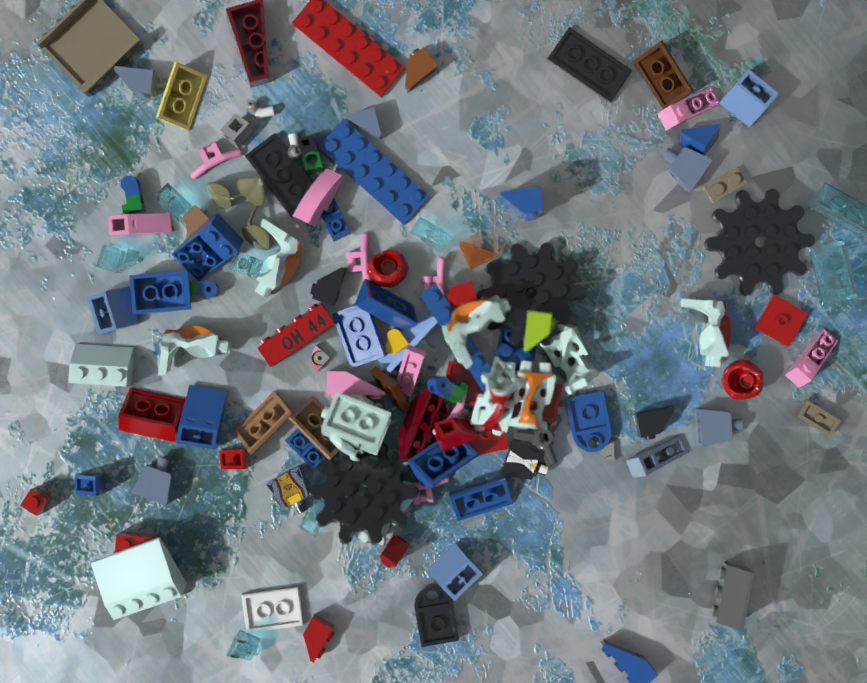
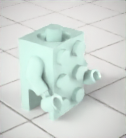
M336 392L330 408L325 406L321 417L325 418L321 426L322 435L330 437V441L339 450L349 455L352 461H360L356 457V453L363 454V451L377 456L391 422V413L380 409L382 408L380 403L374 404L373 401L363 395L346 396Z

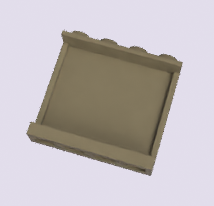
M81 0L76 5L71 6L67 10V14L62 19H58L53 24V28L49 32L42 34L36 43L88 97L115 73L114 66L121 67L144 45L103 0Z

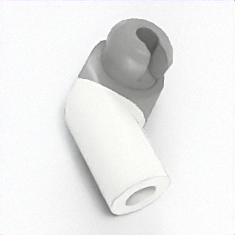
M250 100L246 104L248 113L257 119L275 115L273 106L262 108L254 100Z
M293 133L288 135L290 142L288 154L292 159H297L301 155L298 134Z

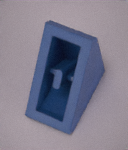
M720 124L681 130L680 145L705 156L719 138Z
M105 473L75 475V494L99 496L106 493Z

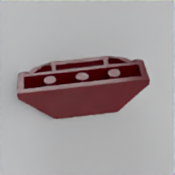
M428 388L412 400L398 434L400 459L406 462L437 441L433 434L434 423L445 420L450 415L448 401L432 393Z

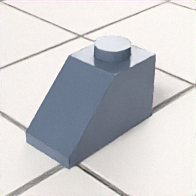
M114 66L115 72L128 88L137 95V98L149 99V96L155 97L157 73L154 70Z

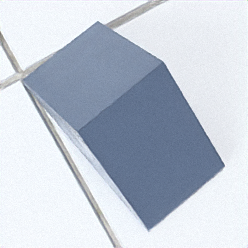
M375 108L351 113L346 116L348 122L381 140L382 134Z

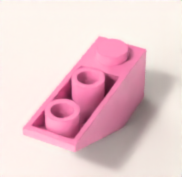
M710 87L668 106L657 114L667 131L719 105V100L713 88Z
M171 213L108 216L109 235L113 237L172 232Z
M823 328L793 362L785 376L799 388L812 381L838 340Z
M327 371V395H331V398H334L336 392L344 395H370V399H382V395H386V391L349 371Z

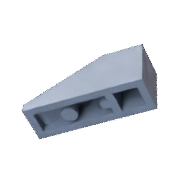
M679 435L627 459L626 463L633 478L647 476L689 452L682 436Z

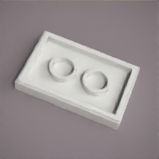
M299 586L244 593L241 595L246 633L304 625Z

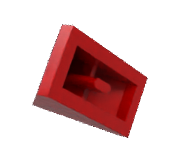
M246 448L219 450L221 469H247L251 466L250 453H248Z

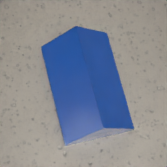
M365 278L354 304L355 306L401 331L413 328L418 324L414 304Z
M438 441L409 459L408 463L421 486L434 487L475 459L478 453L468 443L442 451Z
M504 475L449 492L458 521L513 504Z

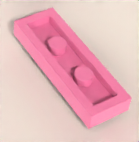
M408 345L405 350L397 376V381L402 387L400 389L401 392L409 397H412L426 356L425 351Z

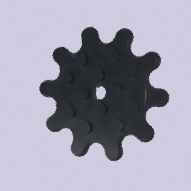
M769 189L761 202L753 201L746 190H740L735 196L737 208L734 212L716 209L712 213V218L720 225L721 232L716 237L707 238L704 242V247L707 251H715L722 256V262L715 268L714 274L718 279H725L729 275L738 276L740 279L739 291L744 296L751 295L756 284L761 282L767 284L772 294H780L784 289L782 277L785 273L791 272L797 276H803L807 272V266L799 259L798 253L802 248L813 246L815 237L811 233H801L797 228V223L803 218L805 210L800 205H795L789 210L782 209L779 206L780 194L776 189ZM759 236L766 242L762 248L757 247L755 244V240Z
M543 243L535 255L526 254L522 245L514 244L510 248L511 261L508 264L500 265L492 261L486 266V272L493 277L494 283L490 288L479 290L476 295L477 300H480L483 296L490 299L495 295L499 296L500 299L505 298L511 309L503 313L505 320L501 322L492 320L487 328L489 330H496L500 326H507L511 331L509 342L514 347H519L524 342L528 311L552 314L551 318H555V326L563 324L568 328H574L578 324V317L571 312L570 305L573 301L585 299L588 294L587 289L584 286H576L570 282V276L578 269L577 261L571 258L562 263L555 262L552 258L554 248L550 243ZM534 289L537 291V294L533 298L526 297L527 291ZM550 330L549 335L540 341L543 346H549L553 343L554 336L552 330Z
M382 442L377 456L371 453H356V457L360 461H352L347 454L340 462H334L328 458L323 459L320 463V469L327 475V479L323 484L311 486L308 491L310 498L319 499L324 502V509L316 515V524L324 527L330 523H337L340 527L338 540L342 544L350 543L357 532L366 533L370 543L378 544L382 541V527L386 523H393L398 527H403L408 523V517L402 512L401 504L405 500L417 498L419 489L415 485H407L402 481L403 475L411 467L408 462L401 459L395 462L388 461L386 456L389 448L385 442ZM366 487L368 488L367 494L359 495L358 489Z

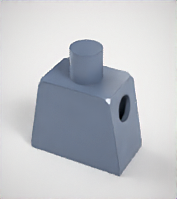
M683 147L679 153L668 148L662 156L671 163L666 172L688 193L693 190L713 161L687 147Z
M696 409L699 446L703 447L732 440V431L743 429L742 419H731V412Z
M159 456L156 466L152 464L146 465L131 493L163 505L169 504L175 473L167 470L170 459Z

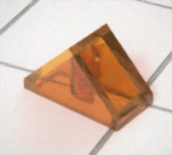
M462 241L459 243V248L470 270L496 258V253Z

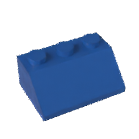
M540 187L502 191L499 194L498 201L519 218H524L525 221L536 220L543 211Z

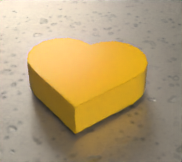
M392 329L387 333L388 341L386 342L385 349L389 354H396L409 344L399 330Z

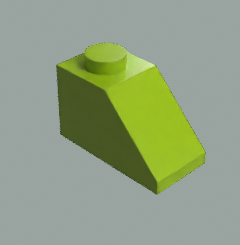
M528 311L523 351L530 350L549 335L550 330H554L555 318H551L552 314Z

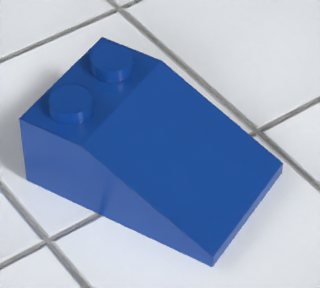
M188 270L129 275L132 312L134 315L192 309Z

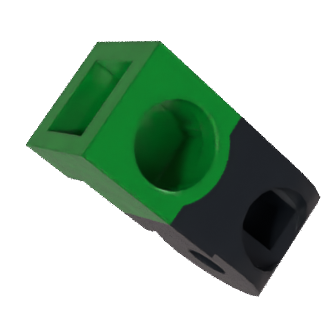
M314 135L298 139L307 174L312 175L325 171Z

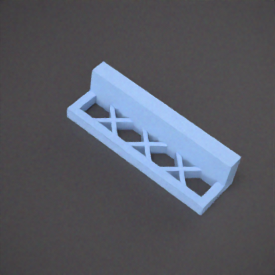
M427 306L417 316L418 324L401 333L409 343L408 345L415 347L438 323ZM407 346L396 354H389L386 351L387 356L377 360L389 372H392L403 360Z

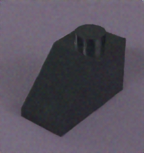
M341 267L318 279L316 284L313 283L310 294L313 295L312 299L336 306L347 269Z
M670 405L633 414L638 437H644V440L656 438L655 435L661 433L675 411L674 406Z

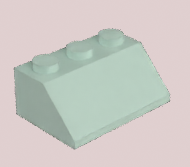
M76 344L69 363L68 383L132 386L134 348Z

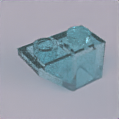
M110 243L109 246L103 244L96 267L114 273H121L142 262L144 257L139 256L140 252L129 248L127 252L120 250L121 246Z

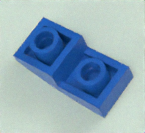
M333 198L328 210H323L321 217L335 242L351 234Z
M298 428L285 439V442L312 469L326 457Z

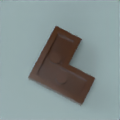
M375 366L370 372L376 384L387 392L392 404L403 414L409 410L406 403L408 399L401 392L400 389L402 387L396 379L392 380L385 370L381 371Z

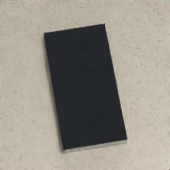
M570 27L547 58V61L609 103H611L633 71Z
M274 133L246 154L245 157L292 218L299 203L313 182L296 159H292L289 156L287 147L278 135Z

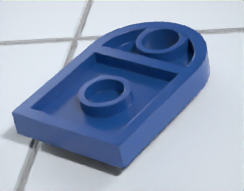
M598 391L565 398L572 437L576 445L588 452H596L603 449L611 438V427L604 392ZM592 436L597 437L599 440V444L596 447H590L588 444V440Z

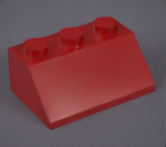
M130 387L118 414V430L176 442L185 399Z

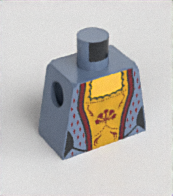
M301 465L266 483L269 490L284 509L293 505L298 515L308 510L303 499L309 497V488Z

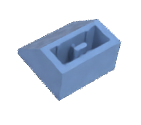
M747 69L719 104L746 126L750 127L779 93L751 70Z
M129 287L86 297L98 335H105L140 324L138 315H134L132 312Z
M456 543L428 569L441 588L454 601L483 574L482 569Z

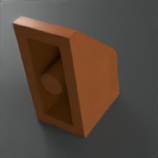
M424 47L420 50L418 48L409 55L405 80V90L407 93L438 70V65Z

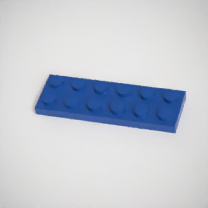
M345 119L318 146L320 150L403 225L429 198L428 194Z

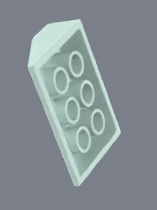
M160 537L91 562L103 603L113 620L180 598L187 585Z

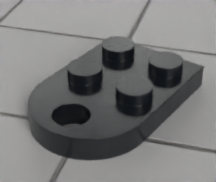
M430 585L420 590L415 598L414 608L421 647L460 641L452 598L441 586ZM429 591H435L438 597L436 600L431 601L427 598L426 594Z

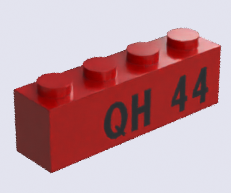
M317 303L307 309L309 313L303 317L301 314L291 320L293 324L288 327L285 325L275 331L277 335L272 338L268 336L259 342L261 345L257 349L270 367H273L335 324L323 304L319 306Z

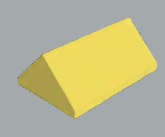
M174 62L156 118L162 122L190 130L208 76L183 64Z

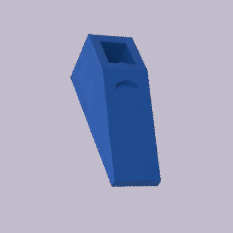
M601 641L604 646L601 648L608 658L612 656L616 660L614 665L621 673L623 671L626 672L628 675L626 679L629 683H650L658 676L656 670L644 656L608 641Z

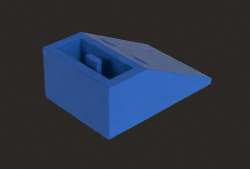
M216 213L176 248L172 255L199 281L236 254L244 240Z
M502 326L494 358L497 356L503 362L515 363V371H519L521 361H530L534 365L538 343L528 351H523L524 342L521 346L514 347L509 342L510 329L507 326Z
M189 385L176 443L217 449L219 447L228 391Z

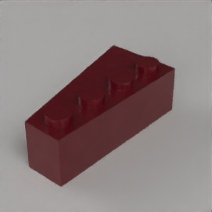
M254 0L226 8V16L249 87L253 88L268 83L263 0Z

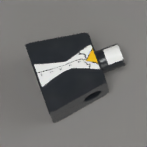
M512 438L500 473L504 476L532 480L534 473L545 476L549 466L539 462L541 456L539 452Z

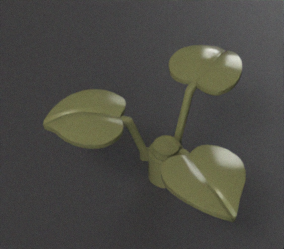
M261 176L240 178L237 181V188L240 193L235 196H231V191L223 184L216 182L207 183L205 187L210 198L221 208H231L233 205L232 200L241 196L246 197L249 202L254 204L247 222L248 225L242 227V234L252 246L261 250H270L268 233L261 226L252 224L258 206L264 203L265 193L268 191Z

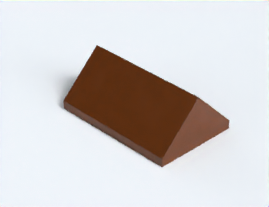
M663 40L633 61L663 110L682 100L693 91Z

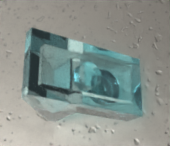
M237 252L232 258L229 269L256 279L258 274H260L264 261Z
M313 499L299 526L300 529L315 537L320 529V526L315 522V518L324 509V502L322 500Z

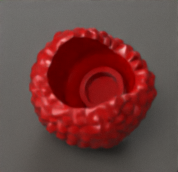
M388 249L387 251H380L370 259L367 273L376 285L390 288L399 285L406 278L409 265L402 253Z
M748 359L730 363L725 368L722 375L723 378H721L725 392L735 400H749L758 396L765 384L763 372Z

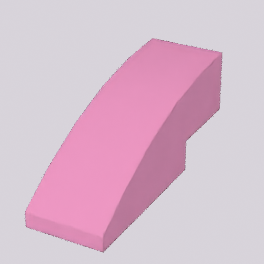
M326 169L306 192L293 216L315 227L323 210H328L344 176Z

